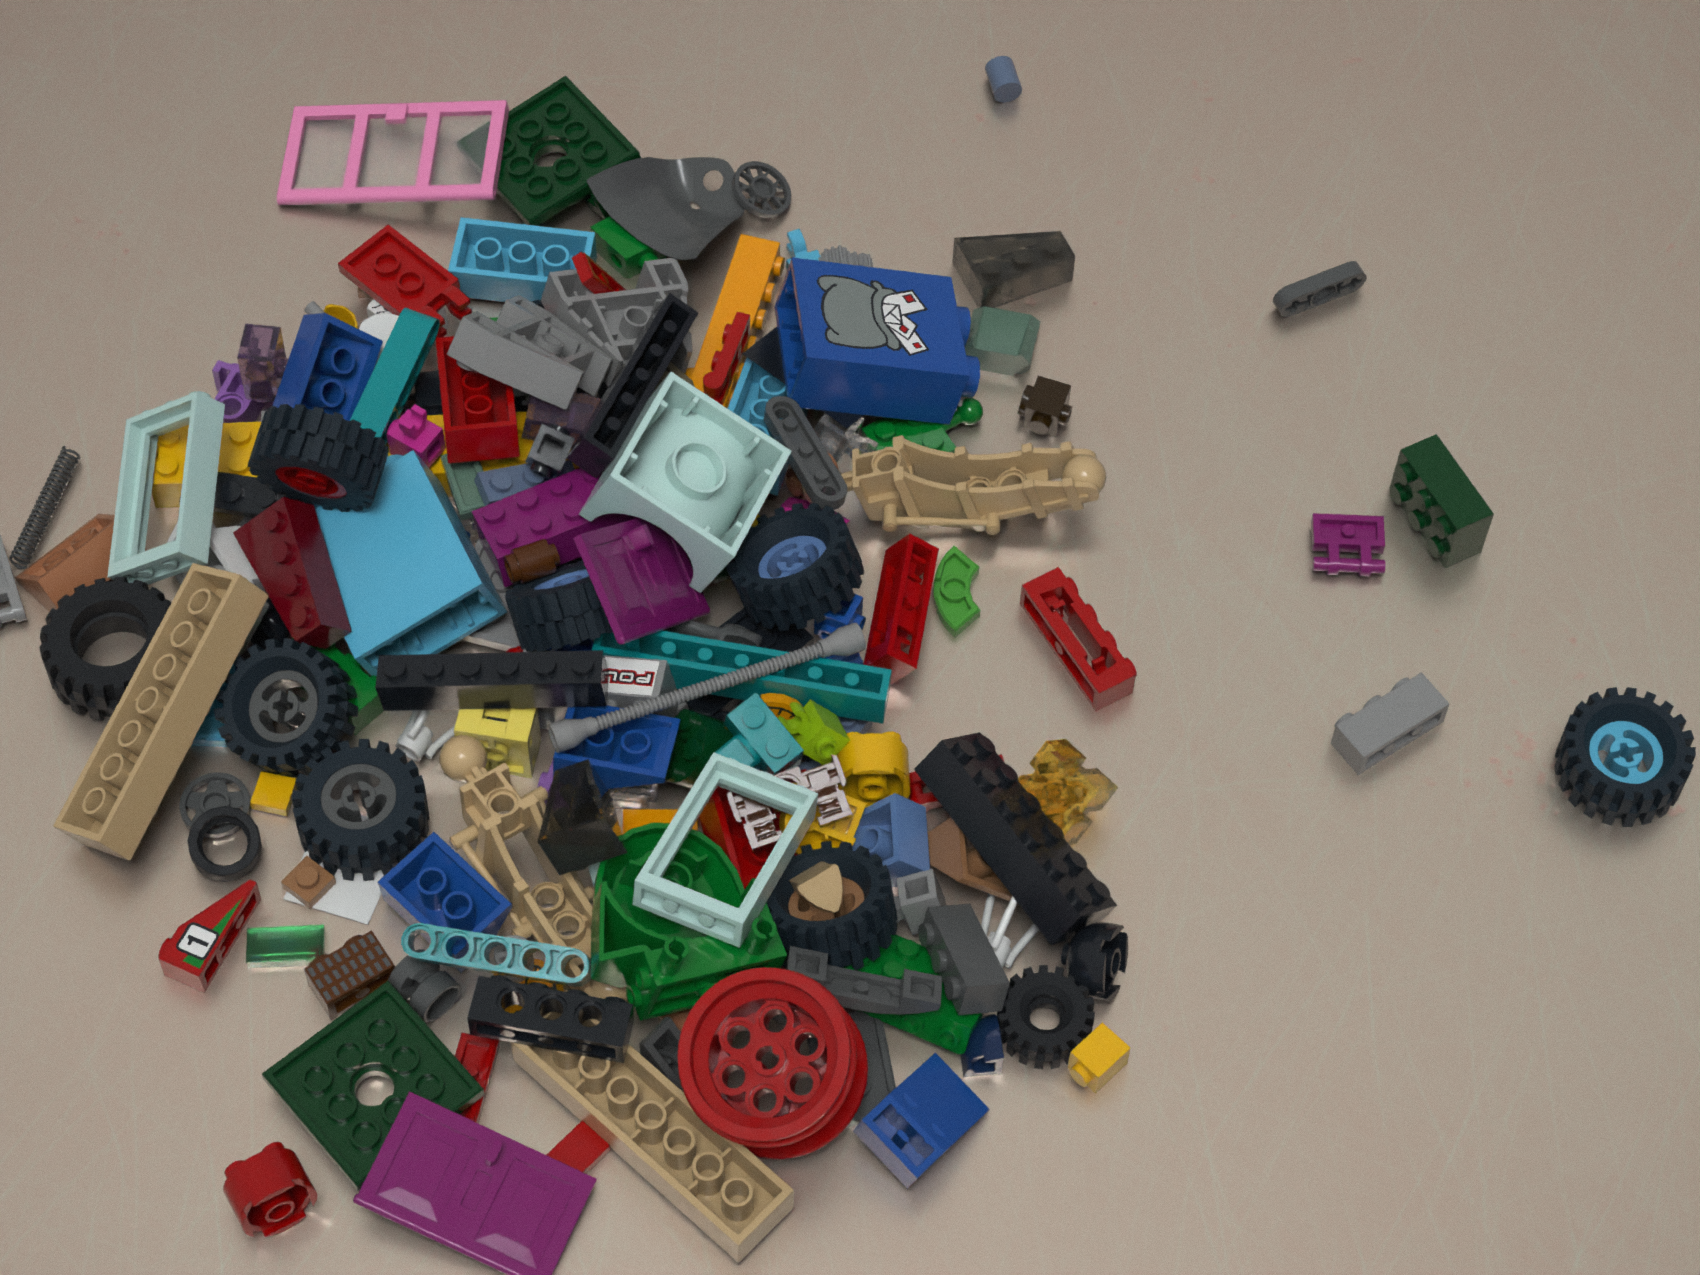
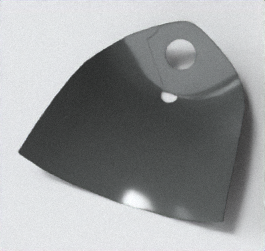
M653 157L637 158L610 167L587 179V183L597 201L611 218L637 240L665 256L679 260L696 259L700 252L722 230L736 219L742 217L745 208L739 204L733 194L732 178L735 172L727 161L720 158L694 157L674 160ZM712 170L719 171L723 176V184L716 191L707 190L703 184L705 174ZM690 203H697L701 208L694 209L690 206Z

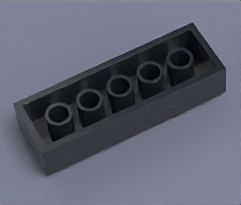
M978 732L941 740L914 768L915 772L1051 945L1072 939L1075 933L1084 926L1101 922L1117 906L1110 897V891L1107 886L1097 880L1087 868V862L1084 857L1077 851H1074L1068 844L1061 828L1049 820L1042 811L1038 799L1026 791L1019 782L1015 770L1003 762L996 753L995 746L989 738Z

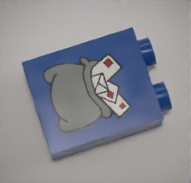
M791 258L774 308L787 397L795 400L800 408L950 424L961 397L973 398L975 396L980 379V363L978 357L968 356L965 352V345L970 333V311L967 307L957 306L951 277Z

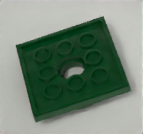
M564 76L509 111L497 193L526 225L538 226L566 207L572 206L588 197L592 190L587 183V179L620 163L641 158L640 152L567 76ZM490 123L457 144L459 152L481 176ZM562 153L566 155L558 158L553 166L542 167L536 165L537 161L547 154Z
M386 981L262 1073L263 1080L357 1191H360L409 1091L457 1114L462 1113L485 1095L484 1089L389 981ZM370 1076L386 1077L394 1085L393 1095L388 1096L382 1104L377 1106L363 1105L356 1098L358 1085Z

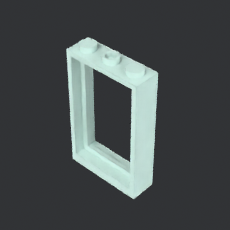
M194 391L187 396L174 401H168L164 405L151 410H145L139 415L126 419L108 578L114 580V577L127 578L128 583L139 580L149 585L189 571L192 563L199 565L208 564L225 404L211 398L208 393ZM189 425L176 540L145 551L158 436Z
M713 752L636 877L633 905L740 948L751 928L752 922L759 916L812 824L816 813L818 793ZM717 786L793 815L739 908L662 878Z

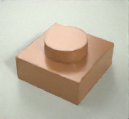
M306 856L281 881V884L285 891L311 910L336 884L335 876Z

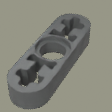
M1350 261L1283 287L1274 295L1273 303L1283 317H1291L1355 292L1365 283L1367 276L1356 261Z

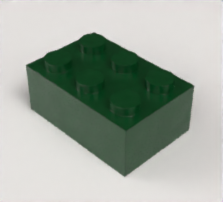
M1435 434L1400 449L1389 488L1390 495L1397 505H1401L1407 513L1412 528L1415 531H1419L1426 540L1431 555L1438 558L1442 565L1448 568L1481 553L1494 513L1438 435Z

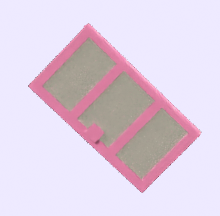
M507 100L294 106L277 192L278 205L495 200L509 114Z

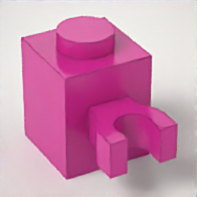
M416 404L413 405L411 410L407 409L400 419H395L387 430L391 455L398 454L404 456L414 450L428 468L446 449L443 428L427 420V411Z

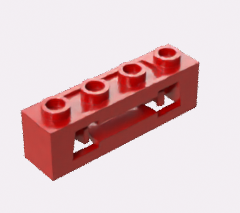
M910 533L885 551L863 665L891 669L890 684H894L917 669L939 548ZM908 634L912 636L911 644L910 640H907ZM910 646L909 654L903 652V649Z
M1057 567L1022 584L1020 605L1096 712L1133 693L1137 676L1135 666L1129 658H1124L1119 652L1116 640L1111 632L1108 630L1104 631L1093 607L1083 602L1072 578H1066L1061 569ZM1063 610H1064V612L1066 613V615L1068 616V624H1069V626L1072 628V630H1073L1074 633L1077 635V637L1079 638V640L1082 642V644L1084 645V647L1087 649V651L1089 652V654L1091 655V657L1094 659V660L1091 661L1092 666H1090L1089 663L1087 662V658H1088L1087 652L1084 650V648H1083L1082 645L1079 643V641L1077 640V638L1074 636V634L1072 633V631L1070 630V628L1067 626V624L1065 623V621L1062 619V618L1064 617V615H1063Z

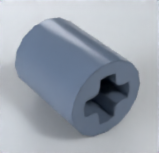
M998 56L986 64L985 71L995 100L1005 103L1018 98L1022 93V86L1012 59L1008 56Z

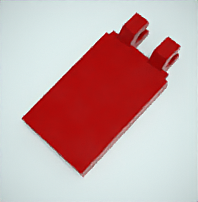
M389 224L338 263L341 274L392 314L399 316L404 308H409L439 319L440 325L436 338L444 337L447 334V330L443 327L445 319L437 313L443 306L446 305L449 312L460 321L463 316L472 313V309L468 307L471 303L470 298L459 289V279Z

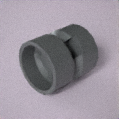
M418 949V950H416V952H423V951H425L424 949ZM409 955L397 964L388 979L405 1001H410L412 1009L426 1023L433 1022L446 1014L456 1003L462 987L446 971H440L439 964L422 962Z

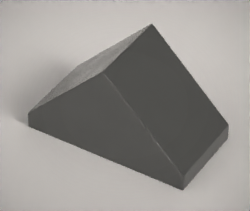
M665 1017L639 1043L640 1054L683 1091L679 1078L677 1057L681 1032L670 1017Z

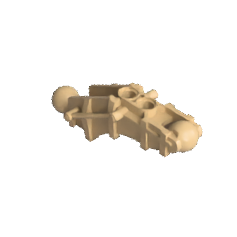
M903 435L893 437V447H885L882 450L864 454L861 453L859 448L852 449V471L840 472L847 484V492H855L869 520L883 521V529L886 532L896 531L897 525L921 528L941 526L969 529V531L975 530L976 532L986 530L987 534L996 535L1000 532V520L1030 513H1035L1037 519L1048 517V514L1068 509H1073V511L1084 509V503L1098 500L1099 493L1104 488L1107 478L1105 468L1097 459L1096 454L1089 449H1074L1071 441L1060 443V448H1034L1032 443L1021 445V450L998 454H969L965 446L956 447L955 453L940 451L906 440ZM1058 478L1062 479V481H1050ZM802 486L804 498L809 503H813Z
M461 734L451 737L443 744L439 755V763L444 774L450 779L458 782H467V784L459 788L463 819L468 826L449 837L451 847L455 850L462 848L476 871L502 894L491 876L493 874L496 875L513 906L508 916L516 928L511 930V935H519L525 939L532 936L536 942L576 948L591 958L593 906L590 902L593 901L594 888L590 885L584 887L565 848L564 841L544 802L548 799V792L540 786L520 797L511 785L510 771L506 763L487 772L485 769L487 752L482 742L470 735ZM500 811H510V812H508V813H506V814H499V813H498V812H500ZM521 832L524 834L550 882L537 884L531 893L528 884L520 876L504 844L506 840ZM474 840L477 842L476 852L470 845ZM545 904H553V905H555V906H553V907H551V908H543V907H541L542 905H545ZM566 931L575 932V934L571 936L562 935V933ZM573 958L567 962L565 972L568 977L575 978L582 973L580 968L584 967L583 960L581 958ZM592 979L581 987L569 986L571 989L583 991L592 997L605 999L606 997L614 996L622 998L628 1003L626 987L618 988Z

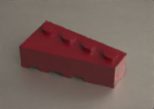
M282 497L233 532L294 640L299 643L304 642L310 646L327 649L352 632L314 505Z

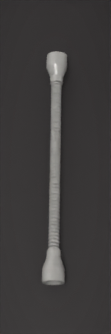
M857 622L837 628L828 637L818 640L815 645L812 644L811 646L780 655V657L776 656L771 658V660L767 659V661L764 660L758 662V664L755 663L749 665V667L746 666L745 668H740V670L737 669L736 671H731V673L719 675L718 678H710L709 681H701L700 684H692L691 686L638 702L637 705H629L628 708L624 707L623 709L620 708L619 711H611L610 714H602L601 717L592 718L590 716L584 719H563L548 724L549 737L556 753L575 748L587 737L596 735L599 730L608 729V727H613V725L617 726V724H622V722L626 723L631 721V719L634 720L640 718V716L649 715V712L652 714L658 712V709L661 711L667 709V706L670 708L676 706V703L679 705L685 703V701L688 702L694 700V698L697 699L703 697V695L706 696L707 694H712V692L715 693L716 691H721V689L724 690L725 688H730V686L742 684L743 681H751L752 678H760L761 676L774 673V671L778 672L783 670V668L787 669V667L796 666V664L799 665L814 658H826L832 655L849 656L864 651L866 649L865 638Z

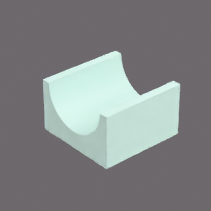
M670 371L649 397L615 458L603 471L579 515L592 522L595 518L605 514H626L641 518L661 528L672 536L688 554L693 566V578L689 586L701 593L735 557L792 451Z

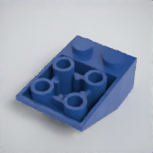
M935 1052L859 1122L853 1132L908 1189L990 1109Z

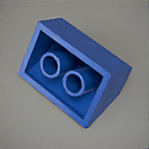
M326 313L303 315L273 406L279 408L280 404H288L294 408L295 404L305 405L310 410L318 407L324 409V413L333 415L336 412L344 415L343 419L350 421L374 370L383 341Z
M435 832L431 833L377 882L384 901L409 925L424 923L497 935L513 907L499 891ZM428 933L420 934L428 943H431ZM459 939L453 944L452 955L455 959H460L467 954L469 950L468 941L466 939ZM455 967L460 973H462L465 970L463 968Z

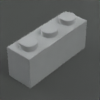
M1422 672L1411 679L1408 677L1403 678L1386 695L1382 697L1376 695L1360 711L1355 714L1347 713L1343 715L1334 725L1335 730L1331 744L1357 775H1360L1443 723L1449 703Z

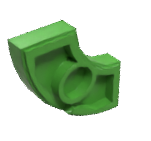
M955 546L942 558L935 574L933 590L934 605L938 617L954 638L978 619L981 611L972 600L970 592L971 583L979 574L980 567Z

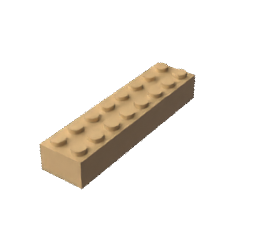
M192 563L53 825L54 828L84 846L129 861L131 860L153 816L157 813L166 791L174 780L187 751L192 746L193 740L205 717L208 715L222 684L227 679L228 673L240 650L243 648L247 636L256 619L261 614L262 608L269 596L240 574Z
M549 1012L546 1015H544L543 1018L547 1020H555L559 1018L561 1014L558 1012ZM588 1019L585 1020L582 1023V1025L585 1027H594L598 1025L600 1021L596 1019ZM511 1042L513 1060L580 1121L583 1120L610 1145L612 1150L738 1263L794 1208V1190L744 1145L723 1138L705 1125L689 1105L684 1092L631 1045H628L624 1063Z

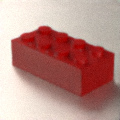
M454 336L436 338L448 464L520 457L513 387L477 371L472 372L457 365L456 359L447 355Z

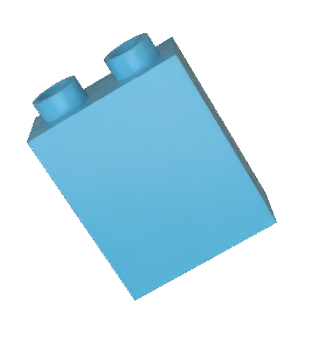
M414 450L404 456L395 454L387 457L374 502L368 509L364 507L362 511L356 512L350 508L349 512H341L335 507L331 511L323 509L321 505L314 504L352 631L344 636L354 659L371 676L375 675L377 677L379 655L438 654L507 613L440 480Z

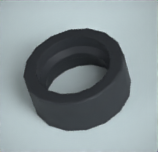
M228 806L211 808L201 814L191 826L187 840L191 860L198 871L211 880L221 882L239 880L250 873L258 863L262 850L259 829L251 816L238 808ZM216 824H235L247 836L248 845L246 853L234 864L226 866L214 864L207 859L203 852L202 843L204 835Z

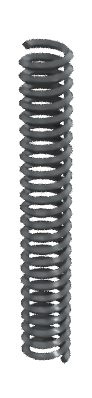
M65 446L62 447L60 455H58V459L55 461L47 478V482H45V486H43L38 500H36L34 509H32L27 523H25V527H23V531L20 533L18 541L14 546V550H12L9 556L10 562L17 568L26 569L27 566L18 565L12 558L21 564H30V559L35 554L34 550H37L36 546L39 545L38 541L42 540L43 532L46 531L45 527H48L49 518L53 517L54 509L59 504L58 500H61L63 491L66 490L65 487L68 485L67 482L72 477L71 473H74L76 464L81 459L76 451L66 449ZM67 452L73 453L77 457H74L73 455H70ZM58 470H61V471H63V472H65V473H68L69 475H66V474H64V473H62V472H59ZM45 497H48V498H50V499H52V500H54V501H56V502H53V501H51V500H48V499H46ZM36 515H39L47 520H43L42 518H39ZM35 520H38L39 522H42V523H44L45 525H42V524L36 522ZM30 529H33L39 532L40 534H37L36 532H33ZM24 543H27L28 545H31V546H33L34 548H31V547L25 545ZM19 552H22V553L28 555L29 557H26V556L20 554ZM17 557H20V558H22V559H25L27 562L22 561V560L18 559Z

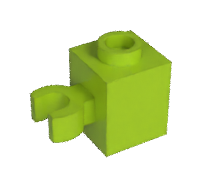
M811 699L804 707L797 702L790 704L793 713L796 715L793 719L786 720L781 716L778 717L779 721L804 750L803 754L822 765L831 762V755L837 756L850 741L837 715Z

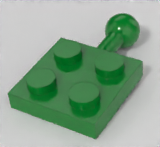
M974 398L963 399L962 406H957L950 424L883 417L863 427L862 436L872 451L893 447V437L903 435L906 440L916 444L955 453L956 446L945 431L961 423L964 425L978 423L983 416V407Z

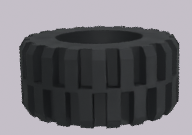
M114 577V581L106 582L105 578L94 580L95 584L87 587L85 584L74 588L75 593L70 597L67 594L64 595L57 602L59 608L57 610L52 608L45 618L47 625L41 628L40 640L42 644L39 648L46 672L58 698L64 704L70 705L72 711L80 715H85L86 712H89L91 719L103 721L105 716H112L171 605V601L166 600L161 591L154 587L149 590L148 584L139 580L128 583L127 578ZM112 633H134L146 639L142 649L134 657L117 665L98 666L82 660L86 650L95 641Z

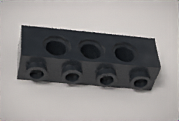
M493 975L490 978L478 977L467 1020L470 1035L624 1063L634 1024L633 1004L627 1003L619 997L597 998L576 989H570L566 992L550 989V987L542 983L532 982L526 985L512 982L504 976ZM511 1005H519L523 1007L520 1011L516 1013H509L505 1011V1009ZM549 1012H558L561 1014V1016L555 1020H547L543 1018L544 1015H546ZM588 1019H596L600 1021V1023L594 1027H585L582 1025V1023Z

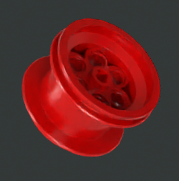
M766 967L748 969L732 974L713 985L700 997L689 1012L680 1034L677 1055L680 1083L689 1105L700 1120L712 1131L732 1142L744 1145L757 1157L768 1159L795 1158L824 1147L843 1132L857 1113L862 1102L867 1084L868 1060L861 1033L851 1016L832 993L823 985L804 974L788 969ZM776 1015H785L787 1023L784 1029L779 1032H770V1020ZM741 1031H749L750 1041L748 1045L741 1049H735L733 1047V1039ZM811 1037L818 1039V1048L813 1054L808 1056L800 1054V1045L805 1039ZM773 1051V1054L779 1061L775 1067L767 1069L761 1060L766 1053ZM736 1070H743L745 1072L743 1084L738 1088H729L727 1081L730 1074ZM803 1077L812 1078L813 1087L811 1091L806 1095H797L795 1093L797 1081ZM767 1093L775 1094L777 1101L774 1108L768 1112L760 1111L758 1104L760 1098Z

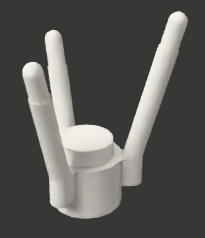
M413 710L403 733L395 745L396 748L406 753L407 758L419 762L423 756L432 759L437 750L451 737H454L455 725L432 743L433 733L423 725L431 710Z
M989 893L981 922L986 936L995 901V896ZM1013 896L996 932H990L989 936H987L1002 968L1004 966L1011 968L1017 955L1039 931L1037 926L1033 924L1012 949L1010 948L1011 941L1004 933L1018 903Z

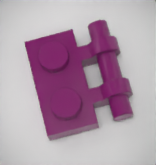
M1313 513L1311 519L1312 551H1326L1327 557H1313V571H1326L1327 575H1338L1339 572H1355L1359 576L1370 577L1371 573H1385V560L1372 559L1371 553L1383 554L1384 516ZM1339 552H1356L1359 559L1340 558Z

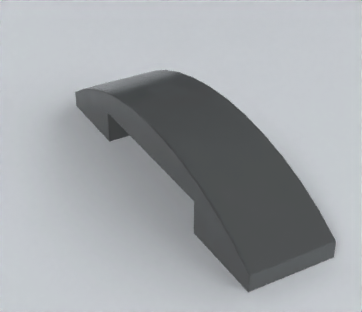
M793 946L789 948L787 969L804 974L823 985L839 1001L842 1007L880 1014H916L935 1011L940 1008L942 976L904 969L902 978L896 979L827 965L828 953Z

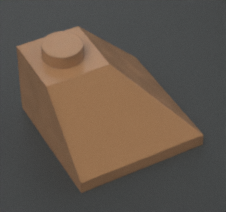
M951 817L928 832L931 866L960 883L1002 899L1011 900L1012 894Z

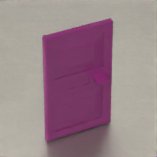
M637 518L573 537L618 644L622 645L710 613V608L703 592L700 593L689 586L693 578V568L685 550L672 536L656 525Z
M409 1091L359 1193L354 1196L353 1203L507 1275H552L597 1179Z

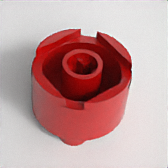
M273 1142L264 1147L260 1153L251 1156L245 1161L238 1160L231 1163L224 1171L227 1179L223 1186V1192L243 1231L248 1236L255 1237L253 1232L262 1231L265 1237L282 1233L306 1217L304 1209L309 1202H311L313 1207L317 1202V1192L296 1153L285 1148L282 1142Z

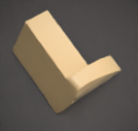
M821 861L789 880L796 894L803 896L808 902L827 911H839L843 889L838 865Z

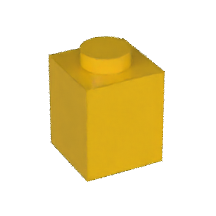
M1102 1022L1070 1052L1067 1068L1076 1083L1082 1087L1088 1086L1096 1094L1127 1065L1131 1048Z

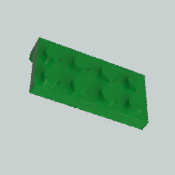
M891 935L892 943L888 949L879 947L880 957L874 961H871L868 957L864 958V967L856 970L896 979L902 978L904 969L939 976L933 970L931 957L926 947L899 935ZM852 965L843 967L846 969L854 970ZM943 982L939 1010L916 1014L864 1012L873 1018H878L882 1022L956 1054H963L966 1051L970 1037L984 1014L958 1015L952 1001L946 997Z

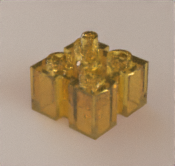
M1067 739L1045 741L1029 763L1035 769L1034 773L1020 775L1018 780L1028 793H1031L1038 799L1042 811L1049 820L1061 828L1068 844L1073 845L1079 841L1093 822L1087 816L1088 812L1102 810L1118 789V786L1098 768L1085 769L1082 764L1087 758Z

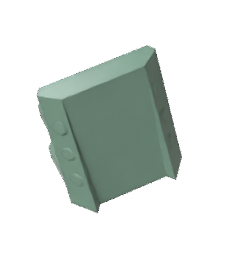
M986 306L974 309L971 317L970 333L965 345L966 355L978 357L980 370L1010 376L1025 373L1031 368L1033 349L1037 341L1041 321L1031 314Z

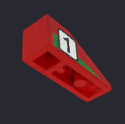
M251 879L179 926L172 938H167L163 942L158 958L164 976L203 993L206 992L262 900L257 882Z

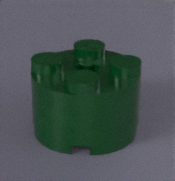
M683 709L674 717L681 719L665 781L691 789L713 752L732 739L733 735L724 725V721Z

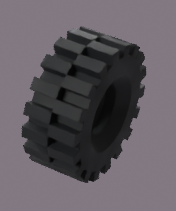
M1039 965L1038 973H1033L1032 967L1023 969L1022 978L1017 973L1010 978L1002 1011L997 1012V1019L1002 1044L1007 1042L1006 1052L1011 1057L1018 1052L1020 1054L1019 1062L1027 1065L1029 1059L1035 1061L1034 1068L1043 1069L1044 1062H1050L1051 1069L1059 1068L1061 1059H1064L1068 1065L1070 1052L1092 1032L1095 1017L1093 997L1088 998L1089 989L1083 985L1078 987L1071 974L1068 978L1063 976L1064 968L1056 966L1055 973L1048 972V965ZM1037 1008H1049L1058 1013L1060 1023L1051 1030L1039 1029L1031 1023L1030 1014Z

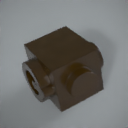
M1042 376L1037 377L1034 387L1027 385L1017 413L1024 416L1023 428L1030 429L1037 434L1056 437L1060 426H1067L1071 416L1072 406L1069 405L1071 385Z

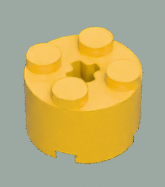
M893 731L882 734L847 733L850 741L837 754L846 778V787L842 789L840 784L838 785L839 790H844L845 795L867 803L865 808L894 793L908 799L910 795L909 752L906 745L902 742L901 735Z

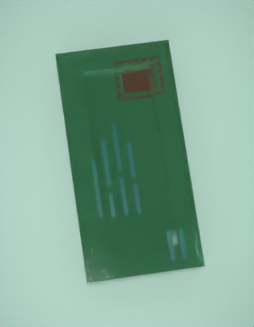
M324 925L247 928V968L309 966L312 960L325 954Z

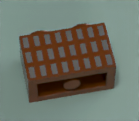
M371 930L364 935H356L350 938L343 947L329 955L322 954L316 957L309 966L304 968L310 989L330 1020H333L388 981L395 965Z

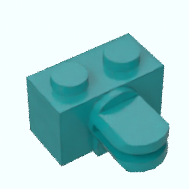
M755 692L726 716L724 725L732 733L733 738L714 753L735 759L752 768L758 765L762 771L775 775L784 772L797 762L804 750Z

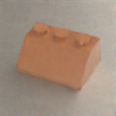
M97 514L17 575L15 579L49 612L52 608L57 610L59 608L57 602L66 594L69 597L75 593L74 588L85 584L87 587L95 584L94 580L105 578L106 582L112 581L107 576L115 515Z

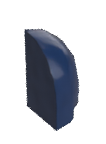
M995 1014L981 1018L970 1037L966 1051L960 1054L963 1077L1002 1074L1004 1054L999 1023Z

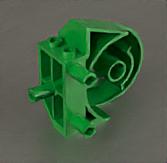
M653 822L636 827L614 840L603 856L595 878L591 925V979L618 988L626 987L628 1003L633 1004V1008L636 1009L640 1021L691 1009L700 997L720 980L740 971L753 968H781L787 957L767 903L764 905L759 916L752 922L751 928L740 948L633 905L635 879L670 823ZM694 829L690 830L662 877L737 908L740 907L756 879L752 878L746 889H744L737 869L722 848L702 832Z

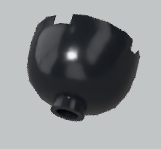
M1096 922L1084 926L1075 933L1070 943H1065L1062 949L1061 963L1066 966L1067 976L1069 977L1071 974L1078 987L1080 985L1089 989V997L1111 1001L1119 992L1121 985H1113L1118 971L1125 973L1128 958V935L1125 932H1120L1124 928L1123 925Z

